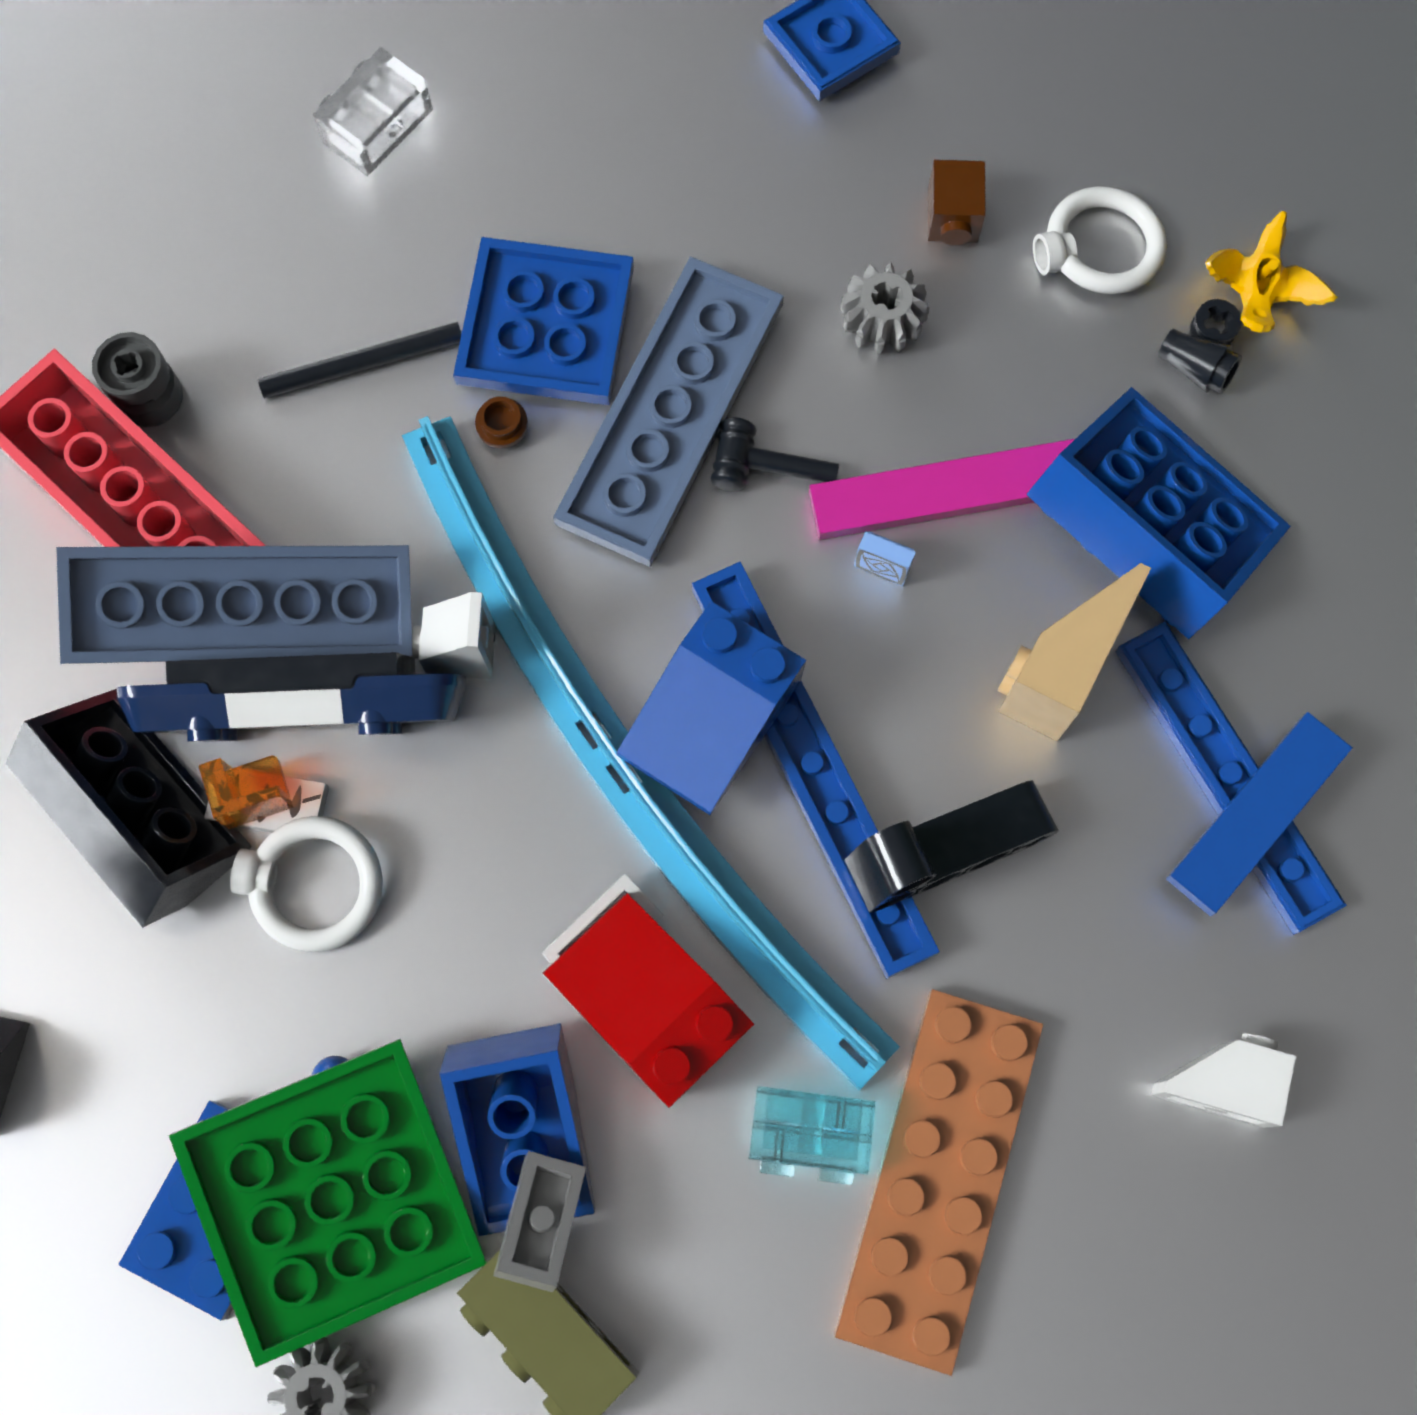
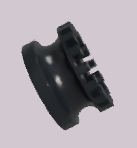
M1208 300L1197 310L1195 317L1190 323L1189 334L1231 344L1241 329L1240 311L1227 300ZM1212 317L1216 322L1225 321V328L1222 334L1216 327L1208 329L1205 326L1209 318Z

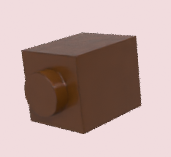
M934 160L928 185V241H939L952 246L963 245L968 242L978 243L986 216L985 161Z

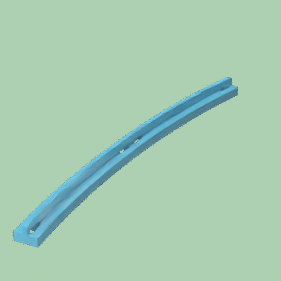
M428 416L419 419L421 428L402 435L405 445L439 520L476 592L483 593L499 634L548 715L624 825L709 932L794 1026L858 1090H861L900 1046L839 987L774 917L711 843L671 790L632 766L643 781L640 783L626 762L616 755L628 731L589 675L528 574L472 465L451 416L431 423ZM440 440H444L451 458L447 459ZM427 445L430 446L437 462L431 465L424 449ZM594 714H596L612 738L608 739L594 718ZM581 722L598 745L594 750L577 727ZM614 768L630 791L624 794L607 769ZM854 1027L879 1050L878 1053L853 1029ZM843 1039L868 1062L864 1068L839 1045Z

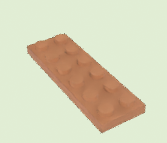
M934 989L929 992L833 1336L835 1338L952 1376L1043 1028L1042 1023Z

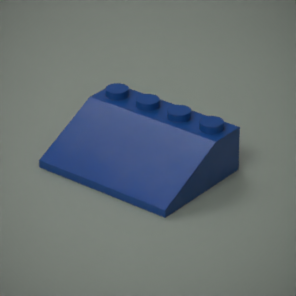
M1133 387L1129 388L1069 444L1026 494L1047 516L1061 525L1081 543L1086 551L1098 558L1119 578L1140 563L1150 567L1151 570L1138 595L1188 640L1231 600L1291 527Z

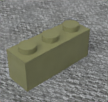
M499 1250L457 1292L466 1303L460 1309L461 1314L480 1335L485 1337L491 1331L503 1344L506 1350L501 1354V1358L522 1382L526 1383L532 1377L548 1396L542 1403L550 1415H601L637 1378L639 1371L559 1283L553 1292L493 1276Z

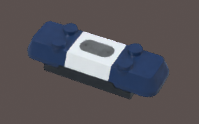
M397 652L166 661L167 684L117 687V700L133 732H187V742L238 741L237 730L346 725H358V735L402 734V723L454 721L467 685L466 676L460 674H416L415 658Z

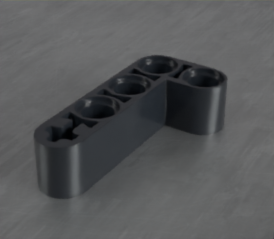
M1030 780L912 827L910 821H904L885 828L863 841L845 858L844 862L868 912L873 913L1032 847L1053 836L1059 830L1034 781Z

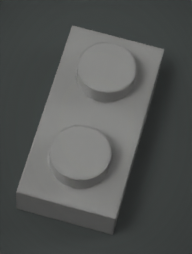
M528 1151L524 1158L493 1276L553 1292L557 1288L586 1167Z

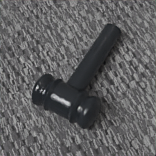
M732 417L723 420L721 423L722 433L718 436L719 444L716 460L713 463L715 471L710 478L713 485L721 490L734 492L744 489L747 485L746 476L750 472L749 468L819 482H829L837 479L838 463L754 448L755 442L753 437L757 429L752 422L743 418Z

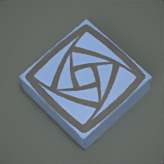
M865 531L857 550L854 567L904 586L916 552L914 549L873 532Z

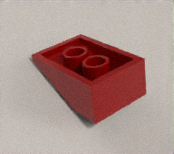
M628 893L619 899L542 972L668 1108L754 1025L725 991Z

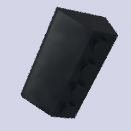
M117 689L23 722L5 764L142 928L189 905L233 866L235 857L240 849H251V844L233 824L204 819L209 801L207 793L155 733L132 731L117 700Z

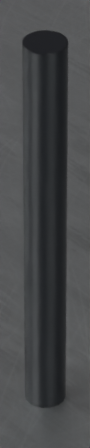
M457 321L258 378V384L264 399L460 343L461 330Z

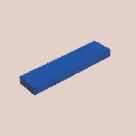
M1309 712L1305 713L1167 876L1166 880L1210 917L1216 914L1353 747Z

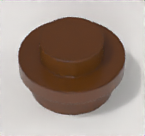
M498 396L487 400L479 408L475 417V427L478 436L485 444L493 448L504 449L516 445L524 438L528 429V419L524 408L517 401Z

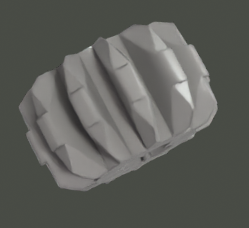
M892 262L886 266L884 273H879L869 264L868 268L865 269L864 278L853 275L848 283V293H845V296H842L840 310L845 315L843 319L845 332H857L855 342L858 348L869 341L875 343L874 348L878 355L883 352L885 344H890L899 353L905 347L906 339L916 341L921 335V324L927 321L929 314L928 303L924 302L927 293L925 284H912L914 275L911 269L902 275L894 274L895 269Z
M321 1338L314 1342L311 1354L305 1347L290 1352L293 1367L280 1365L275 1368L273 1376L277 1381L285 1385L286 1389H279L269 1393L267 1401L272 1405L284 1404L286 1412L281 1415H370L368 1408L356 1399L374 1394L375 1384L370 1382L358 1383L356 1378L357 1375L363 1373L369 1367L367 1359L363 1358L351 1366L346 1364L352 1351L350 1343H341L331 1356L328 1339ZM324 1379L326 1381L322 1388L331 1386L334 1396L332 1400L323 1404L322 1408H320L318 1405L321 1402V1398L313 1401L310 1390L311 1387L321 1383V1380Z

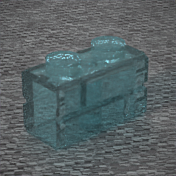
M757 1086L748 1160L760 1161L759 1173L794 1177L795 1166L819 1169L818 1181L853 1185L854 1174L868 1175L875 1101Z

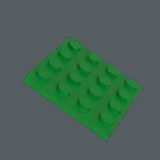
M397 1039L168 1135L255 1368L476 1270L487 1263L401 1039Z

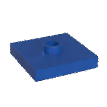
M798 0L763 21V33L819 102L896 56L900 51L901 42L866 0Z

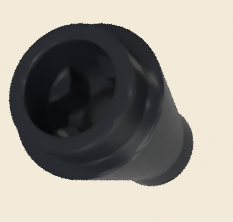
M1174 328L1167 334L1158 352L1159 358L1168 361L1206 393L1212 389L1222 394L1235 376L1242 360V355L1232 351L1233 345L1185 334Z

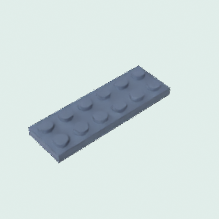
M690 256L553 516L556 526L651 567L721 429L722 421L726 419L783 306L784 295Z
M409 545L56 547L60 664L166 662L388 652L412 656Z

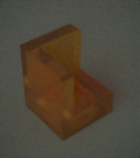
M271 755L235 768L229 766L221 758L198 765L213 818L228 829L294 808L280 760L276 756Z

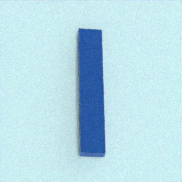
M1164 621L1119 645L1115 652L1219 816L1259 767L1171 629ZM1293 821L1252 869L1293 935L1347 906Z

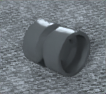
M134 332L119 333L106 339L96 350L92 360V374L97 384L106 396L136 425L142 427L158 426L170 420L176 414L183 400V387L152 340L145 335Z

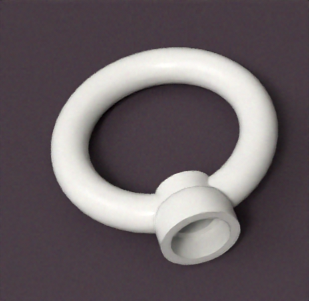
M1104 186L1085 188L1067 196L1053 211L1049 219L1047 232L1037 234L1033 240L1034 261L1042 275L1061 271L1077 285L1103 294L1128 293L1143 287L1158 274L1167 253L1166 232L1155 211L1145 201L1130 192ZM1094 207L1111 208L1128 215L1139 225L1144 233L1146 253L1143 260L1135 268L1122 273H1105L1090 268L1077 258L1078 252L1075 238L1071 233H1067L1071 220L1078 213Z
M309 816L292 820L277 828L263 841L257 851L240 849L233 863L230 887L232 893L249 896L250 905L256 919L263 929L278 942L296 950L322 952L349 943L365 930L379 907L382 896L383 877L375 850L358 830L338 819ZM307 839H325L343 847L354 859L360 875V892L353 909L340 922L322 929H307L288 921L277 909L271 893L277 878V860L289 847Z

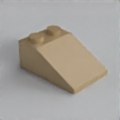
M1140 563L1044 630L1032 649L1021 645L997 690L1006 695L998 712L1058 741L1080 713L1151 568Z

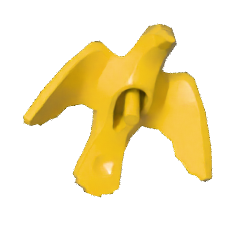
M1281 211L1265 227L1254 254L1250 257L1244 256L1237 249L1228 248L1215 252L1205 262L1210 276L1214 277L1217 282L1222 281L1230 284L1240 294L1243 303L1240 321L1243 322L1244 326L1250 328L1251 331L1258 333L1270 332V330L1274 329L1275 322L1271 313V307L1274 303L1290 300L1293 302L1301 301L1306 306L1313 304L1324 305L1334 302L1338 298L1331 287L1314 273L1297 265L1283 266L1280 257L1287 231V212Z

